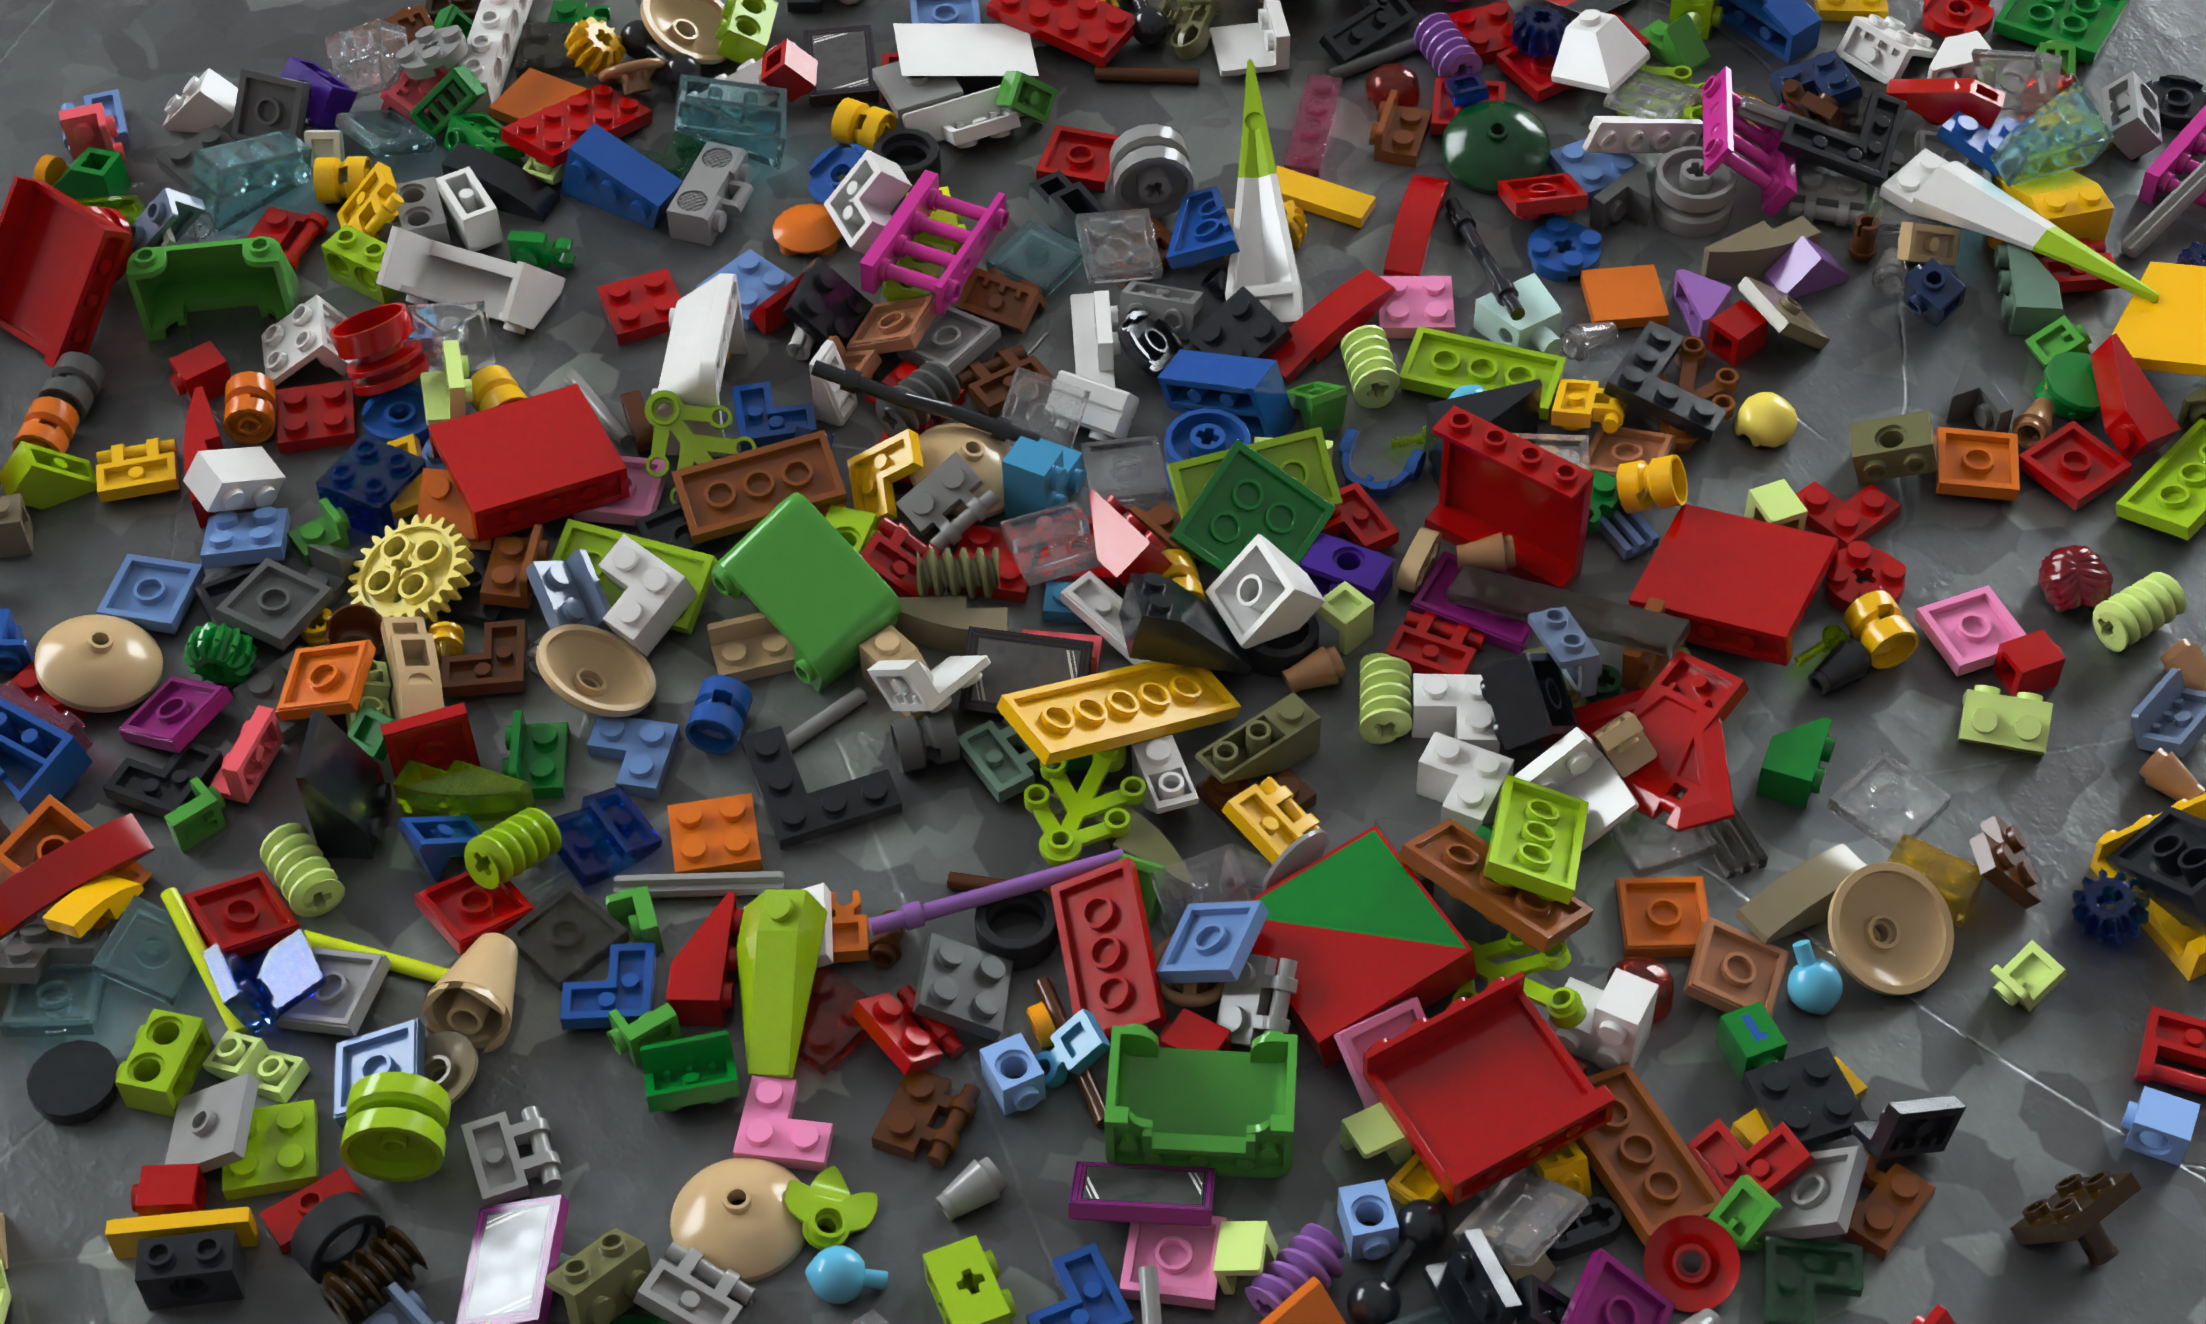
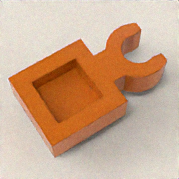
M858 890L852 891L853 900L847 905L838 904L835 892H831L833 963L870 960L867 914H861L862 903Z

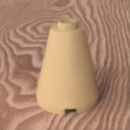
M492 932L481 935L432 987L421 1007V1014L425 1013L428 1020L425 1027L430 1034L442 1031L460 1033L466 1036L475 1048H484L483 1053L492 1052L503 1045L511 1029L518 963V948L510 938Z

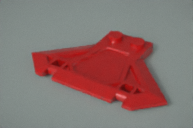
M1679 650L1649 687L1574 708L1580 729L1593 741H1595L1591 735L1593 732L1626 711L1635 714L1644 729L1642 731L1656 750L1657 756L1627 777H1621L1639 804L1636 811L1653 820L1663 811L1671 814L1666 825L1678 833L1735 817L1722 723L1749 691L1744 679ZM1554 744L1545 746V751L1548 750ZM1680 792L1685 794L1681 800L1676 798Z

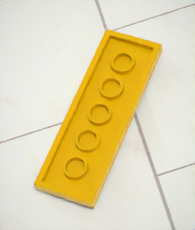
M1149 661L1001 695L996 708L1044 766L1235 719L1242 706L1209 669Z

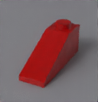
M2117 333L2111 335L2090 355L2105 431L2121 455L2130 461L2160 449L2181 428Z

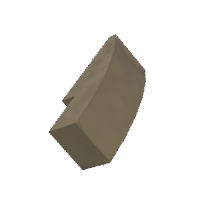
M1804 216L1793 219L1774 229L1765 221H1761L1705 247L1700 275L1712 280L1764 276L1802 235L1819 246L1821 231Z
M967 596L898 597L901 604V613L895 628L909 641L930 649L965 656L969 626L1009 631L1008 607L968 608Z
M1842 843L1803 862L1775 880L1741 906L1735 916L1766 945L1825 921L1830 902L1837 887L1848 875L1867 865Z

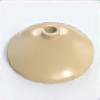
M720 0L641 1L640 12L643 23L651 37L665 51L673 56L676 54L691 55L699 64H716L728 59L716 54L720 39L715 38V34L722 18L726 19L721 16L724 4Z
M963 423L937 425L919 436L923 468L909 475L914 487L954 452H957L983 482V485L972 494L978 499L990 489L999 499V502L988 511L990 513L988 517L1005 511L1002 460L1011 450V447L1006 442L991 438V433ZM962 502L949 514L959 516L967 509V506Z
M97 614L74 617L50 629L42 637L36 648L34 666L40 685L58 702L81 711L106 713L130 708L150 696L160 682L163 657L155 639L142 627L123 618Z
M582 624L562 625L549 630L542 637L537 647L536 664L546 684L559 698L583 712L609 718L630 716L644 710L655 694L656 678L646 658L627 641L609 631Z
M1873 863L1848 875L1837 887L1830 902L1828 933L1833 951L1844 970L1865 988L1889 996L1908 995L1930 986L1946 969L1954 946V927L1951 913L1944 897L1936 886L1920 872L1898 863ZM1873 928L1879 931L1880 941L1875 939Z
M740 1157L712 1164L694 1175L678 1194L671 1212L670 1227L672 1239L688 1250L694 1247L705 1254L703 1259L725 1272L730 1268L742 1275L740 1280L744 1283L755 1282L772 1276L789 1265L801 1252L807 1241L803 1235L802 1223L789 1213L785 1204V1191L789 1180L799 1182L800 1180L787 1168L764 1159ZM737 1200H745L740 1205L731 1204L732 1202Z

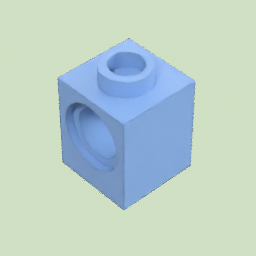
M1021 1032L979 1050L982 1077L1004 1116L1018 1110L1025 1111L1031 1109L1039 1101L1046 1099L1044 1071ZM1013 1076H1019V1077H1020V1078H1017V1079H1010V1077H1013Z
M2144 1086L2138 1103L2129 1100L2123 1116L2121 1127L2129 1130L2124 1148L2180 1166L2191 1142L2201 1104Z
M1385 1179L1338 1188L1337 1215L1351 1261L1363 1258L1377 1260L1387 1256L1389 1253L1395 1252L1398 1246L1399 1225ZM1369 1221V1222H1374V1223H1376L1377 1225H1375V1226H1365V1225H1363V1224H1361V1223H1362V1222Z

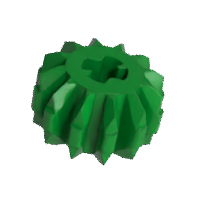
M207 622L205 626H196L193 633L190 634L184 649L183 662L189 666L188 671L190 673L201 676V681L209 680L215 685L224 683L229 687H234L236 683L245 682L251 674L257 659V647L252 643L253 638L251 636L240 633V628L232 629L224 622L221 626Z

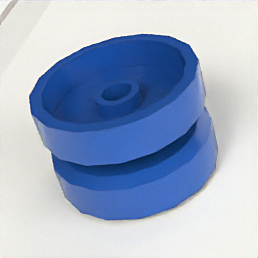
M1207 408L1188 411L1174 419L1166 430L1164 441L1166 458L1165 482L1169 492L1175 496L1167 466L1170 463L1230 449L1237 439L1246 445L1251 444V435L1246 424L1234 414L1221 409Z

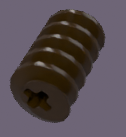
M390 1225L385 1229L386 1242L379 1237L370 1239L368 1243L370 1253L364 1249L358 1248L353 1253L355 1265L347 1260L340 1261L337 1265L339 1277L331 1272H325L322 1275L323 1289L320 1288L322 1297L342 1324H353L350 1312L353 1310L367 1318L370 1315L366 1304L369 1298L383 1306L385 1299L382 1289L388 1287L394 1281L399 1285L397 1278L400 1275L414 1283L417 1280L413 1268L415 1264L428 1270L427 1264L415 1244L399 1228Z

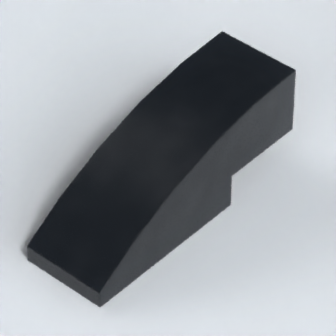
M458 142L441 164L444 175L470 166L497 207V210L544 222L561 200L559 193L524 169L497 155L471 145Z
M1060 170L1029 183V205L1044 220L1067 237L1080 243L1091 245L1121 230V225L1080 181L1072 184Z

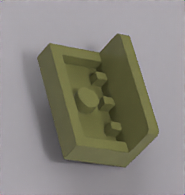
M613 1228L545 1277L547 1287L564 1296L570 1324H609L636 1304L633 1302L636 1293L652 1271L647 1244L618 1228Z

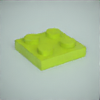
M310 1099L254 1108L244 1159L222 1166V1191L226 1201L303 1189L320 1179L318 1108L315 1100Z

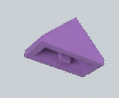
M1802 235L1765 273L1764 280L1769 286L1787 293L1794 299L1847 282L1849 275L1829 252Z
M1685 269L1676 270L1672 299L1691 335L1702 339L1705 345L1707 343L1710 320L1729 308L1732 287Z

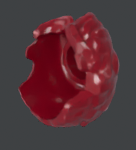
M2071 545L2051 551L2049 556H2045L2039 569L2038 584L2045 594L2047 603L2054 605L2056 612L2061 613L2082 605L2089 607L2088 610L2093 613L2096 605L2110 598L2113 576L2108 571L2107 566L2101 561L2100 556L2092 552L2089 547Z

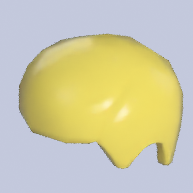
M1759 392L1748 397L1733 420L1735 434L1737 436L1742 434L1748 436L1754 447L1761 445L1775 448L1788 443L1795 433L1798 424L1795 409L1783 397L1772 392Z

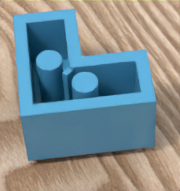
M1020 436L1002 460L1005 516L1042 530L1045 515L1063 516L1067 509L1068 501L1075 492L1079 493L1086 480V471L1083 470V453L1042 438L1037 442Z

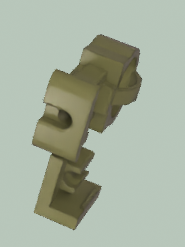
M1169 0L1161 1L1158 8L1167 15L1169 29H1175L1170 37V44L1178 58L1183 60L1193 59L1207 48L1211 37L1208 27L1215 14L1223 12L1217 0H1190L1189 3L1192 8L1190 6L1172 7Z

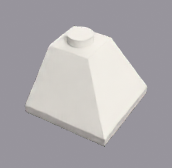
M1586 9L1566 27L1551 79L1552 82L1612 94L1650 59V52L1616 15L1602 13L1596 9Z
M1260 534L1253 538L1205 591L1239 645L1245 649L1299 630L1325 602L1308 574Z

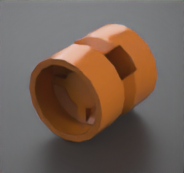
M247 371L233 375L227 381L225 387L223 422L225 433L239 443L258 444L264 442L273 435L275 429V384L268 376L259 372Z
M47 396L35 399L30 405L24 418V423L13 441V451L23 441L66 454L69 443L80 424V417L77 411L69 403L59 398Z

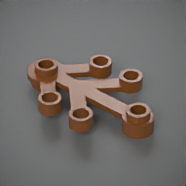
M1685 337L1681 348L1675 355V362L1681 368L1678 387L1702 399H1712V402L1719 407H1726L1724 409L1727 410L1724 420L1730 419L1734 414L1735 400L1723 393H1732L1737 389L1739 381L1738 372L1732 368H1721L1716 372L1714 381L1694 390L1696 371L1703 368L1706 363L1707 347L1699 337ZM1662 374L1661 380L1672 383ZM1653 417L1661 425L1659 433L1676 436V448L1674 451H1686L1698 440V437Z

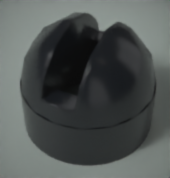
M1218 265L1207 274L1201 286L1214 297H1225L1228 270L1223 265Z

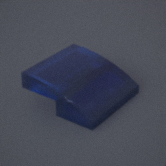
M621 785L583 796L581 809L552 817L562 837V847L557 854L583 888L615 876L639 863L662 846V838Z

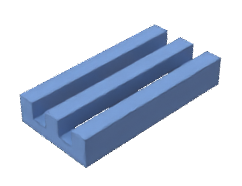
M1620 505L1611 518L1614 526L1605 516L1601 515L1598 530L1624 560L1658 547L1660 537L1639 513L1627 514L1622 505ZM1621 534H1625L1634 546L1631 547Z

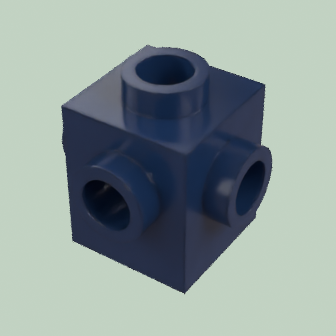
M1932 258L1923 267L1917 265L1908 273L1904 280L1906 285L1903 299L1911 312L1918 316H1924L1937 327L1963 304L1967 286L1959 280L1957 273L1950 266H1942L1937 260Z

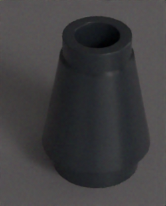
M1849 639L1847 642L1840 641L1815 668L1814 672L1808 676L1809 683L1817 693L1825 695L1829 691H1833L1864 676L1867 673V668L1872 664L1870 654L1855 639Z

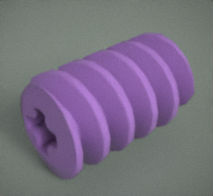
M1439 12L1430 14L1417 26L1414 33V42L1439 77L1474 80L1479 75L1483 62L1480 56L1476 54L1474 48L1470 46L1468 40L1464 38L1462 32L1458 30L1456 24L1452 22L1450 16Z
M1314 1223L1306 1224L1302 1228L1300 1235L1291 1239L1288 1248L1282 1249L1278 1253L1276 1260L1266 1265L1264 1273L1254 1278L1251 1283L1252 1286L1245 1288V1294L1249 1302L1266 1318L1313 1276L1328 1291L1332 1286L1330 1276L1340 1278L1344 1273L1343 1265L1339 1260L1345 1254L1343 1246L1337 1237L1322 1226Z

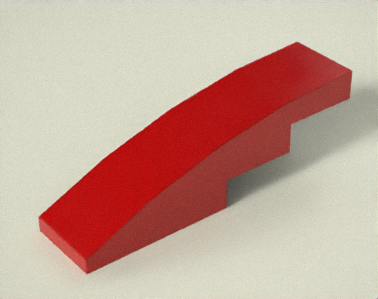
M1366 269L1313 306L1288 329L1293 337L1269 358L1270 360H1277L1283 381L1290 385L1311 361L1319 365L1346 334L1355 328L1364 326L1396 292L1395 287Z
M203 386L194 389L186 416L183 441L185 475L198 451L224 449ZM188 488L200 528L206 527L208 516H213V514L204 509Z

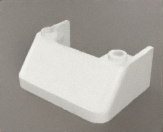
M392 226L376 284L406 293L405 301L426 307L428 301H433L503 321V329L525 335L526 328L534 330L560 296L566 278L525 262L517 261L516 264L434 241L405 229Z
M719 273L679 299L676 308H670V336L659 386L652 389L651 395L657 391L668 390L677 394L684 405L707 408L720 405L719 393L728 350L730 354L747 353L738 280L736 274ZM662 404L658 408V415L660 417L666 418L672 413V406L669 404ZM717 411L713 416V421L718 425L723 424L721 411ZM684 421L693 434L725 438L724 430H717L710 423ZM671 430L666 455H679L681 443ZM708 452L713 457H726L727 455Z

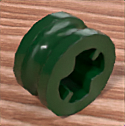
M1602 664V674L1597 680L1596 695L1588 696L1586 699L1590 703L1619 696L1622 685L1620 672L1610 665ZM1598 682L1606 683V688L1598 687Z

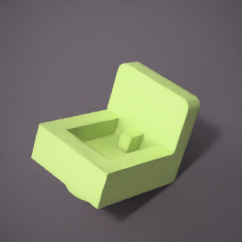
M2033 940L2003 969L1996 964L1990 970L1997 983L1993 987L1995 992L2010 1006L2013 1007L2018 1002L2028 1012L2068 975L2066 969Z

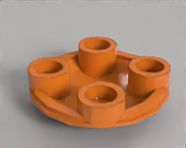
M808 203L791 207L783 211L775 219L772 227L774 239L779 244L780 252L786 256L817 252L821 255H831L837 250V242L842 238L840 230L822 204Z

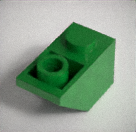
M88 147L65 168L52 187L78 202L115 208L131 187V183L121 153Z
M1823 717L1772 736L1761 767L1756 795L1806 808L1811 792L1819 794L1826 773V769L1819 768L1821 761L1829 763L1833 753L1836 738L1829 737L1832 719Z

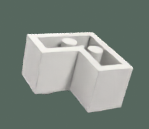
M867 149L825 201L824 206L849 247L865 255L891 219V211L904 198L912 185L897 163Z
M625 534L622 535L598 565L611 583L624 591L603 617V620L615 635L627 641L647 657L697 596L696 591L684 575Z
M1413 673L1411 703L1412 738H1431L1434 732H1438L1499 754L1500 742L1493 728V723L1496 719L1491 704L1485 701L1481 692L1480 682L1483 680L1482 676Z
M1434 732L1418 761L1416 794L1443 803L1440 823L1451 818L1475 833L1480 825L1494 823L1500 791L1506 774L1513 776L1514 759Z
M1619 968L1615 969L1604 990L1569 977L1564 987L1575 990L1580 994L1587 1010L1586 1017L1581 1024L1574 1028L1560 1029L1552 1023L1550 1016H1548L1547 1023L1570 1054L1596 1063L1603 1070L1626 1062L1633 1069L1650 1036L1659 985Z

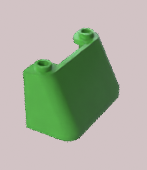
M258 236L235 240L143 247L134 252L127 262L126 277L148 341L167 339V328L177 321L179 325H187L188 312L258 305L261 318L269 317L270 313L276 317L278 323L299 305L300 287L297 275L280 244L270 237Z
M793 493L779 503L713 566L711 572L713 584L722 595L739 598L745 594L796 649L794 654L795 664L793 665L796 675L805 684H811L818 693L861 661L859 645L890 625L895 627L901 613L900 601L891 587L817 508L800 493Z
M1112 1025L1104 1116L1105 1155L1107 1162L1216 1168L1215 1175L1278 1178L1291 1172L1293 1162L1298 1035L1285 1034L1280 1031H1267L1252 1041L1251 1052L1159 1048L1157 1035L1144 1025Z

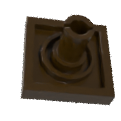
M2106 1170L2091 1177L2073 1174L2056 1184L2055 1189L2057 1192L2050 1198L2041 1199L2026 1207L2022 1211L2024 1218L2010 1228L2019 1245L2078 1240L2091 1266H2099L2110 1261L2119 1253L2100 1221L2142 1188L2132 1172L2110 1174Z

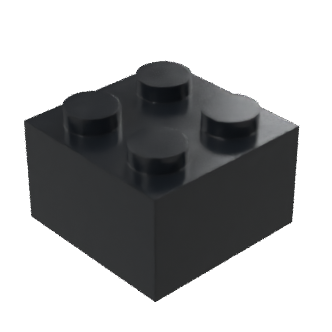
M1525 652L1480 669L1483 679L1480 682L1481 692L1485 701L1491 704L1496 719L1493 723L1494 732L1498 741L1504 745L1506 751L1537 750L1558 742L1575 727L1580 728L1561 668L1557 666L1549 653Z

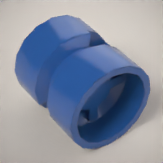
M725 675L709 676L703 680L695 700V706L685 728L686 737L691 744L702 751L719 755L735 750L744 727L743 723L748 716L753 701L752 692L747 685L738 679Z

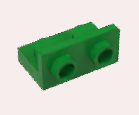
M485 112L453 114L450 116L444 141V147L451 152L458 142L490 152L507 161L510 158L525 157V153L501 141V128L504 126Z
M514 710L512 725L505 728V744L510 754L509 758H503L502 760L503 782L510 783L514 800L565 798L570 741L568 722L526 724L523 710Z

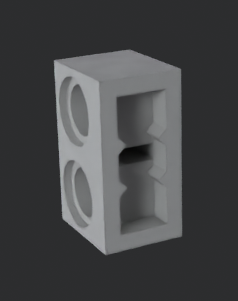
M2134 71L2102 88L2106 135L2131 161L2144 153L2151 152L2155 147L2163 143L2158 96Z
M435 177L396 184L397 189L395 193L403 198L404 203L397 210L399 215L393 221V223L399 221L400 223L393 224V226L451 245Z

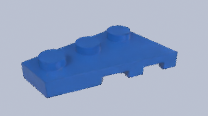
M1213 186L1184 194L1166 256L1171 269L1184 266L1194 267L1203 261L1240 252L1218 187Z

